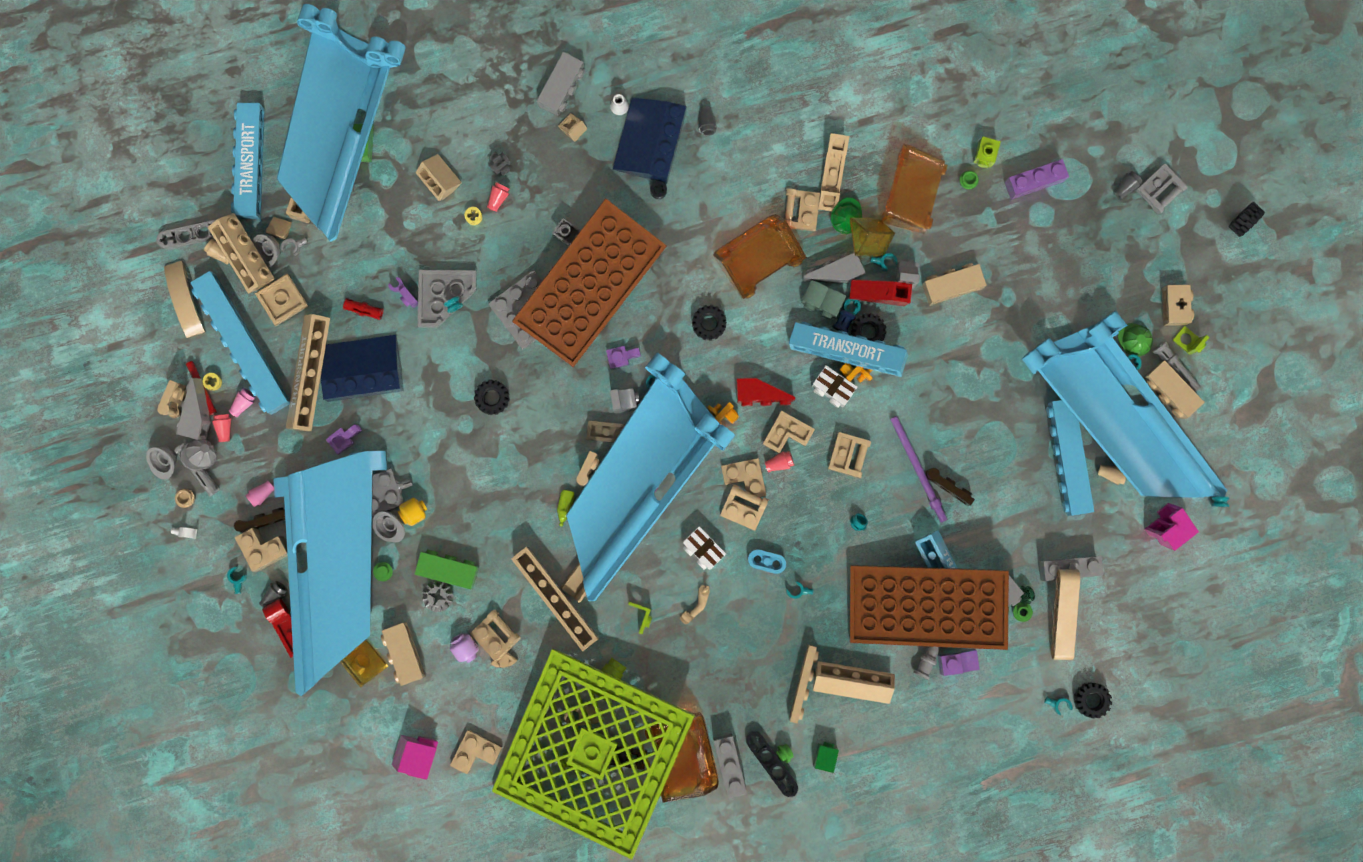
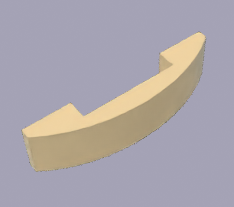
M830 133L821 185L819 210L833 211L839 202L850 136Z
M179 261L164 266L171 300L186 338L205 333L201 316L197 312L187 279L189 278L184 262Z

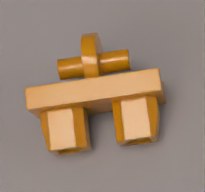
M845 363L839 370L850 382L858 373L861 374L857 378V381L860 383L864 379L868 381L873 379L870 375L873 371L871 369L864 370L863 367L859 366L854 369L850 364Z
M730 402L719 413L718 411L722 408L719 403L714 408L710 405L706 407L720 424L724 418L732 424L739 418V415L734 410V406Z

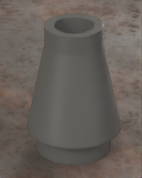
M703 106L700 108L699 131L704 136L713 135L716 133L717 125L711 107Z
M1133 171L1129 174L1126 173L1114 194L1118 198L1123 199L1126 195L1140 187L1142 179Z
M279 581L270 583L259 604L261 607H265L279 598L282 599L286 596L287 588Z

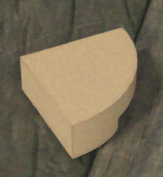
M507 652L498 662L493 660L490 664L494 667L506 668L512 666L518 660Z

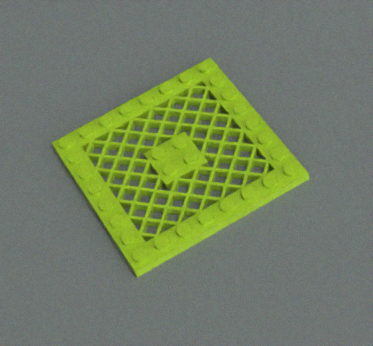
M553 648L492 792L632 860L695 714ZM563 676L568 678L566 680L561 681ZM570 682L573 692L565 694L562 684ZM575 682L585 687L578 690ZM558 689L561 696L553 699ZM588 690L591 700L583 703L580 692ZM593 690L602 694V696L595 698ZM575 695L578 705L570 707L567 697ZM605 698L609 708L600 711L597 701ZM611 699H613V700H615V701H617V702H619V703H621V704H618V705H616V706H613V704H612V702H611ZM563 700L566 709L558 712L554 702ZM593 703L596 713L588 716L585 705ZM551 706L553 714L546 717ZM623 707L626 717L618 719L615 709ZM628 707L638 712L631 715ZM580 708L583 718L575 721L572 710ZM610 711L614 721L605 724L602 714ZM568 713L571 722L563 725L559 715ZM641 715L644 725L636 728L632 718ZM646 715L655 719L656 721L649 723ZM598 716L601 726L593 729L589 719ZM555 717L558 727L550 730L547 720ZM628 720L632 730L623 733L620 722ZM585 721L587 728L583 726L581 731H579L577 723ZM659 723L662 733L654 736L650 726ZM543 724L546 732L538 734ZM616 725L619 734L610 737L607 727ZM572 726L576 735L568 738L564 728ZM646 728L649 738L641 741L637 731ZM603 729L605 736L596 733V731ZM560 730L563 740L555 743L552 733ZM633 733L637 743L628 746L625 736ZM547 735L551 745L542 747L539 738ZM663 737L662 742L658 748L655 740ZM621 738L624 747L616 750L619 743L613 740ZM577 739L572 749L569 741ZM651 741L654 751L646 754L642 744ZM536 742L538 750L531 752L532 747ZM565 743L568 753L560 756L557 746ZM638 746L642 756L633 759L630 749ZM552 748L556 758L547 760L544 751ZM625 751L629 761L620 763L617 754ZM540 753L543 763L535 765L532 755ZM655 755L652 765L650 766L648 757ZM569 757L566 764L572 767L565 769L562 759ZM612 758H614L616 765L608 768ZM527 759H528V762H529V764H530V767L527 768V769H524V766H525V764H526V762H527ZM644 760L647 769L638 772L635 762ZM557 761L560 771L552 773L549 764ZM630 764L634 774L625 776L622 767ZM545 766L548 776L540 778L537 768ZM618 769L621 779L613 781L610 771ZM575 770L578 779L570 782L567 772ZM532 771L535 780L528 783L524 773ZM581 771H583V772H585V773H587V774H589V775H588V776H585V777H582ZM648 773L644 783H642L640 775ZM562 774L565 784L557 786L554 777ZM606 775L608 783L600 786L598 779L603 780ZM592 778L596 788L587 790L584 781ZM636 778L639 787L631 790L627 780ZM550 779L553 789L545 791L542 781ZM623 782L626 792L618 794L615 784ZM580 783L583 793L575 795L572 785ZM537 784L539 790L531 787V785ZM567 787L570 797L562 799L559 790ZM610 787L613 796L605 799L602 789ZM597 791L601 801L592 803L589 794ZM640 791L635 802L632 793ZM553 792H554L555 795H556V798L551 797V796H549V795H547V794H550V793H553ZM628 795L631 805L623 807L620 798ZM585 796L588 806L580 808L577 798ZM615 800L618 810L610 812L607 802ZM572 801L574 807L566 804V802ZM603 805L606 814L598 817L594 807ZM590 809L592 816L583 811ZM632 809L630 816L627 819L625 811ZM620 813L623 823L615 825L612 816ZM605 818H608L609 824H607V823H605V822H603V821H601V820H602V819H605Z

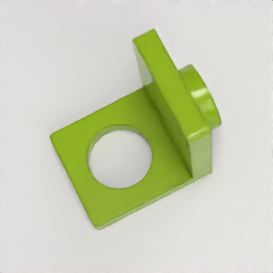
M1183 326L1172 341L1191 355L1196 352L1200 353L1207 345L1205 342L1210 337L1205 335L1199 338L1186 326ZM1182 334H1188L1191 337L1189 344L1181 342Z
M629 601L628 605L646 611L639 634H643L644 628H649L652 617L649 616L651 609Z

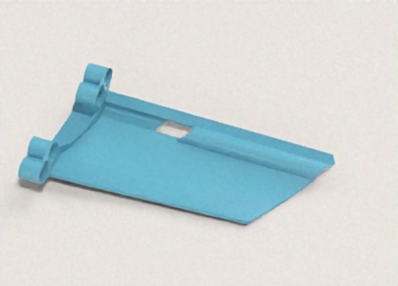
M303 4L297 24L311 32L277 180L306 216L331 242L337 239L391 67L401 65L406 47L401 42L390 41L387 43L384 39L375 36L371 37L369 44L338 28L336 22L337 13L329 8L318 10L313 5ZM358 109L367 112L360 133L353 129Z
M1117 311L1112 312L1095 325L1055 342L1048 338L1022 358V361L1033 375L1039 371L1141 496L1177 498L1225 497L1228 490L1113 339L1114 336L1119 334L1118 331L1128 326ZM1122 385L1135 386L1149 405L1140 406L1135 404Z
M656 353L645 367L648 372L656 377L655 381L566 514L577 551L588 601L597 600L711 449L716 446L724 451L735 437L733 432L714 418L682 379L685 373L659 353ZM669 473L674 474L676 481L661 500H657L654 492Z
M386 451L349 453V456L290 474L288 477L273 478L274 497H284L295 692L300 696L310 690L325 674L370 636L372 471L387 470ZM301 542L306 543L308 569L304 573H298L296 546Z

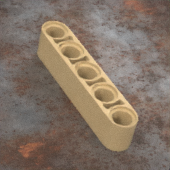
M1058 569L1051 656L1053 660H1073L1080 591V571L1078 569Z

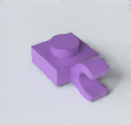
M399 277L396 278L399 282L398 287H393L390 283L388 284V287L393 292L401 293L402 297L400 299L407 307L409 305L413 308L418 306V301L404 286L403 281Z
M625 346L606 350L610 369L628 366V359L641 357L639 348L626 351Z
M354 424L347 431L340 428L326 440L336 454L340 455L354 444L351 438L358 435L362 429L358 424Z

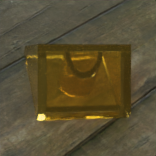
M850 218L855 256H884L895 232L880 219Z
M367 639L340 661L341 665L360 688L366 686L388 667Z

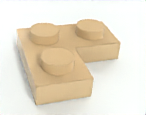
M781 411L763 445L780 453L789 437L806 446L815 429Z
M759 458L721 466L725 485L744 481L746 492L757 497L767 496Z
M467 730L450 766L468 774L476 757L494 765L503 746Z

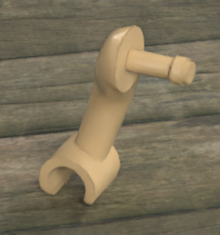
M702 585L699 588L698 604L690 613L686 610L680 616V620L684 624L692 621L705 608L710 593L709 586Z

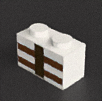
M828 366L824 367L812 385L815 388L813 391L821 397L825 395L830 399L829 402L837 408L839 406L843 408L857 389V386Z
M700 527L683 542L685 545L683 549L690 556L694 554L699 559L697 563L703 570L706 568L711 570L726 555Z

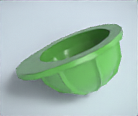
M1128 323V326L1118 331L1117 339L1127 354H1134L1140 357L1146 355L1151 350L1153 337L1146 327L1135 323Z

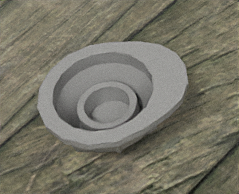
M258 234L254 237L252 243L269 269L274 265L281 253L280 244L273 236Z
M194 439L182 449L180 459L182 464L191 470H203L210 468L215 463L217 452L214 445L206 439Z
M166 446L151 447L147 451L146 458L152 473L160 479H169L177 463L174 452Z
M380 511L374 515L372 526L378 537L387 542H400L404 538V526L401 523V519L394 512Z

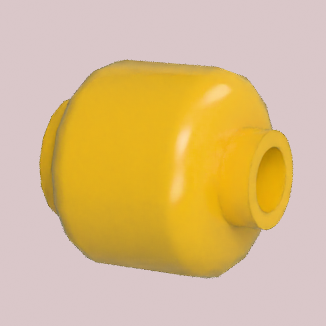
M413 497L400 504L397 513L404 525L414 526L426 518L425 511L428 509L422 500L418 501Z

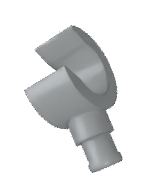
M306 237L297 241L285 239L281 244V250L285 252L286 246L294 243L293 255L297 256L300 252V247L308 243Z

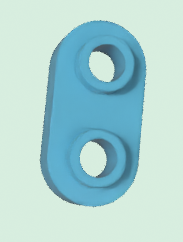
M753 550L748 556L749 565L755 569L779 574L786 568L784 557L763 550ZM757 555L761 557L759 563L754 561V557ZM773 561H779L780 565L778 568L773 567Z

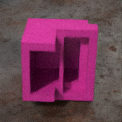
M1171 503L1166 504L1157 511L1160 518L1144 529L1149 536L1156 538L1160 545L1174 551L1199 533L1185 510Z
M400 735L391 765L397 772L427 780L438 741L418 736L416 739Z

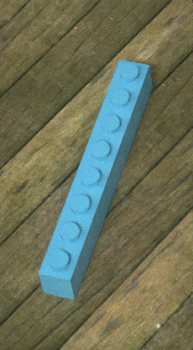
M209 271L190 282L193 287L191 289L193 295L197 299L200 298L202 310L206 315L209 314L212 319L210 322L215 331L220 332L222 344L225 347H229L231 359L235 364H239L241 376L244 380L247 379L249 381L251 393L254 396H258L260 400L258 404L262 411L272 415L290 404L289 397L216 274Z

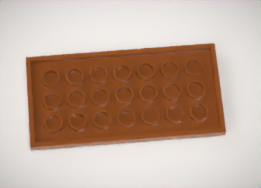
M605 198L519 310L512 322L574 367L667 245Z
M850 566V643L1008 650L1009 570Z

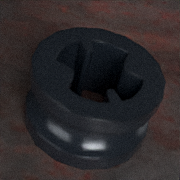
M655 181L651 184L650 193L652 197L663 199L666 196L667 186L664 182ZM660 186H662V191L664 192H659L658 194H655L654 188H659Z

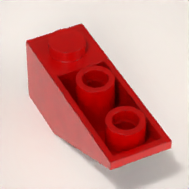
M851 280L849 299L904 307L911 303L913 284L894 281Z
M739 378L736 380L737 403H741L743 407L753 406V403H760V406H771L772 402H779L780 405H791V402L795 401V396L757 378Z

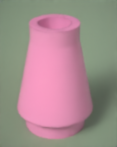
M243 388L241 391H238L228 411L233 416L239 417L243 411L254 403L256 396L251 391Z
M266 481L249 490V493L245 496L254 507L260 506L274 491V487L269 481Z

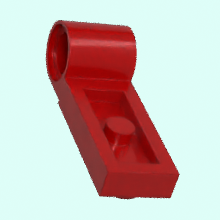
M279 598L263 607L262 611L266 619L272 623L287 653L292 658L291 614L283 600Z

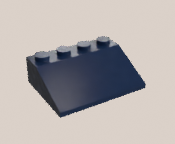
M632 97L613 170L654 181H662L667 184L685 120L687 106L668 101Z
M397 335L326 344L321 371L323 400L331 402L404 391Z

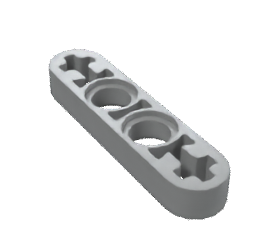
M216 220L160 232L156 238L157 244L163 249L170 250L210 241L214 237L209 229L208 235L205 237L199 236V230L203 227L208 228ZM184 231L190 234L187 241L180 239V235ZM165 236H167L170 239L176 238L177 243L175 240H169L167 242L168 244L166 245L162 241L165 240Z

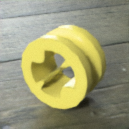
M469 207L465 211V219L470 225H478L482 221V213L477 207ZM472 212H475L476 215H479L478 217H475L474 221H472L471 217L469 218V215H472Z
M208 373L203 377V385L209 390L215 391L222 386L221 377L215 373ZM211 377L217 380V382H214L215 386L208 384V381H211L209 380Z

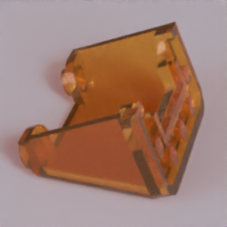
M903 143L898 154L897 167L885 205V211L882 214L881 223L925 234L927 229H931L933 218L930 217L941 175H945L948 165L945 164V160Z
M777 214L765 218L716 250L713 254L717 263L742 299L752 297L757 289L756 284L785 265L797 267L807 258L787 221Z
M700 712L693 713L695 717L661 793L663 803L705 796L718 788L717 770L705 720ZM659 723L650 726L654 736L662 733ZM645 728V736H646V738L648 739V738H649V735H648L647 730H646V728ZM663 737L655 740L658 748L662 742Z

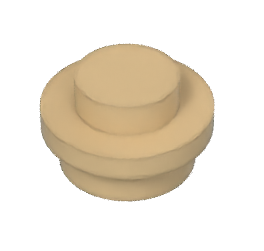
M181 489L175 495L176 504L182 508L190 507L195 501V495L189 489Z

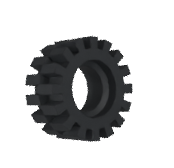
M1252 202L1228 227L1237 236L1241 237L1262 218L1265 211L1255 202Z
M704 305L702 308L697 309L692 319V327L697 336L709 341L718 339L725 331L727 323L724 312L719 307H714L713 305ZM713 316L717 321L716 327L712 330L705 329L702 326L704 317Z
M866 313L855 320L851 327V335L853 337L857 335L863 336L861 332L862 327L866 324H871L875 327L876 334L873 338H867V340L873 342L875 340L883 341L887 333V327L884 325V320L879 318L880 316Z
M497 380L483 381L481 385L477 386L478 388L474 392V400L476 406L483 413L498 415L508 407V402H510L509 392L502 383ZM490 390L497 391L499 394V400L494 405H489L485 401V394Z
M1088 682V684L1084 683L1082 687L1077 688L1078 692L1074 694L1076 696L1074 703H1076L1075 707L1081 714L1093 719L1107 715L1106 712L1111 709L1109 706L1112 705V701H1110L1112 696L1105 686ZM1090 693H1096L1100 698V703L1095 708H1090L1086 703V698Z

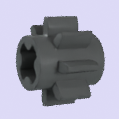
M494 152L489 156L491 162L488 165L496 175L501 173L504 176L510 171L508 166L512 163L503 152L500 155Z

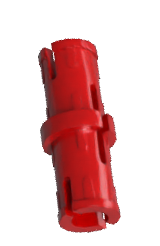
M346 298L343 304V310L358 313L361 317L368 316L380 320L384 312L383 308L368 305L367 302L363 301L361 303Z

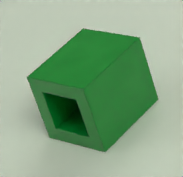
M826 741L823 744L818 743L813 764L815 769L834 773L839 749L835 747L834 743Z

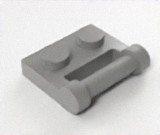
M1163 164L1136 191L1152 206L1154 212L1161 214L1164 208L1179 193H1183L1187 189V186L1166 164ZM1173 183L1175 188L1158 202L1155 198Z

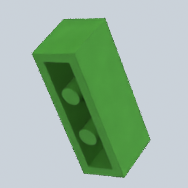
M429 549L426 552L420 553L415 575L470 590L474 588L479 567L475 566L474 561L464 559V562L456 561L457 557L445 554L444 558L437 556L438 552Z

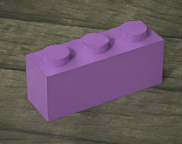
M1063 159L1011 176L1005 181V185L1010 199L1013 200L1063 183L1069 178V174Z

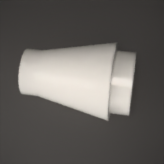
M621 94L615 95L610 103L611 111L616 115H623L628 111V101Z

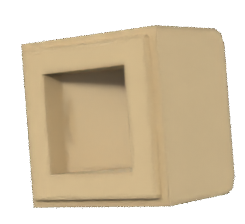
M572 113L558 126L573 141H577L587 130L585 124Z
M273 217L265 233L285 240L288 237L292 222Z

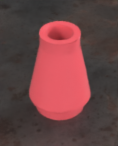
M496 182L495 186H492L487 208L497 212L498 208L508 197L510 189Z
M229 414L214 415L212 423L218 437V442L230 441L231 418H229Z
M783 451L770 460L765 461V466L768 472L791 469L790 467L794 466V461L790 451Z

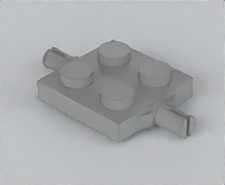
M393 469L372 475V517L380 511L388 512L404 503L402 489L413 486L411 479L399 482L394 475Z

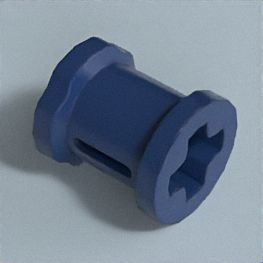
M840 310V316L832 328L848 333L847 329L856 317L845 310Z

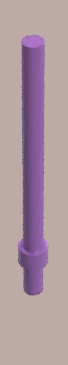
M898 417L890 419L930 500L931 509L935 510L940 523L948 520L941 507L942 503L939 498L937 499Z

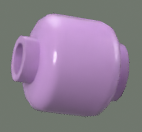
M461 633L450 641L449 649L458 662L466 661L469 663L477 657L476 653L479 647L469 634L464 635Z

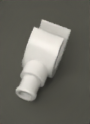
M185 527L172 528L171 533L178 535V537L196 539L197 529Z

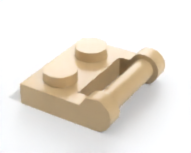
M786 189L787 204L782 227L815 232L820 193ZM795 197L800 198L797 222L792 221Z
M169 380L157 408L161 415H169L172 418H178L181 415L179 408L186 397V386Z
M838 432L828 469L861 479L863 474L861 470L871 441ZM855 444H859L860 449L854 470L849 469Z
M589 451L577 476V483L582 487H585L589 481L591 471H595L600 463L599 456L592 451Z
M733 484L720 516L755 531L769 499L757 497L739 489V486ZM735 495L759 505V509L757 510L734 500Z
M496 609L491 611L470 634L495 662H498L521 637L514 633L499 617L500 614ZM492 622L509 638L506 643L490 626Z

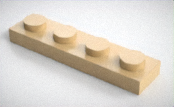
M807 645L789 716V721L797 724L798 720L803 718V700L807 701L809 689L806 688L808 681L811 682L813 679L814 670H811L812 664L817 662L819 652L816 651L817 647Z

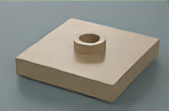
M288 273L255 293L275 326L308 307V304Z

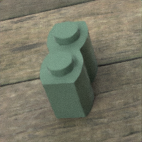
M811 280L801 303L804 304L803 307L812 312L814 310L820 311L821 316L831 320L832 318L836 319L846 296Z

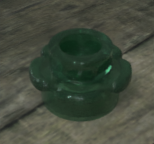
M1030 586L1020 587L1024 592L1021 596V602L1030 604L1031 601L1035 600V593Z

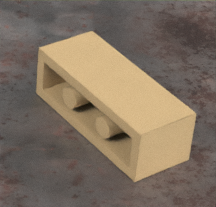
M973 263L962 266V270L955 271V269L945 271V275L940 277L937 274L926 278L927 281L922 284L929 306L983 289L987 286L980 264L973 265Z
M1165 360L1159 362L1143 377L1150 388L1159 395L1160 401L1166 405L1168 404L1173 409L1172 413L1179 419L1189 418L1205 403Z
M407 622L382 630L381 641L388 648L387 658L389 663L394 665L395 672L393 674L396 682H400V685L403 686L426 677Z

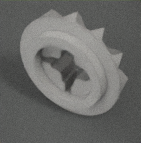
M434 581L423 590L422 600L425 607L431 611L441 612L452 604L453 591L447 583ZM440 589V595L443 596L445 600L439 599L436 602V604H434L435 598L432 597L430 593H437Z

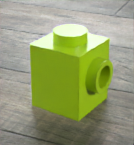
M982 136L978 143L973 163H977L982 168L992 167L995 164L1001 141Z

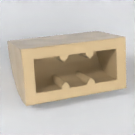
M439 154L422 161L415 172L438 201L449 196L462 183Z

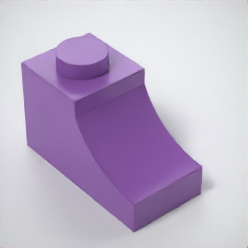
M977 650L937 655L940 674L943 676L980 670Z

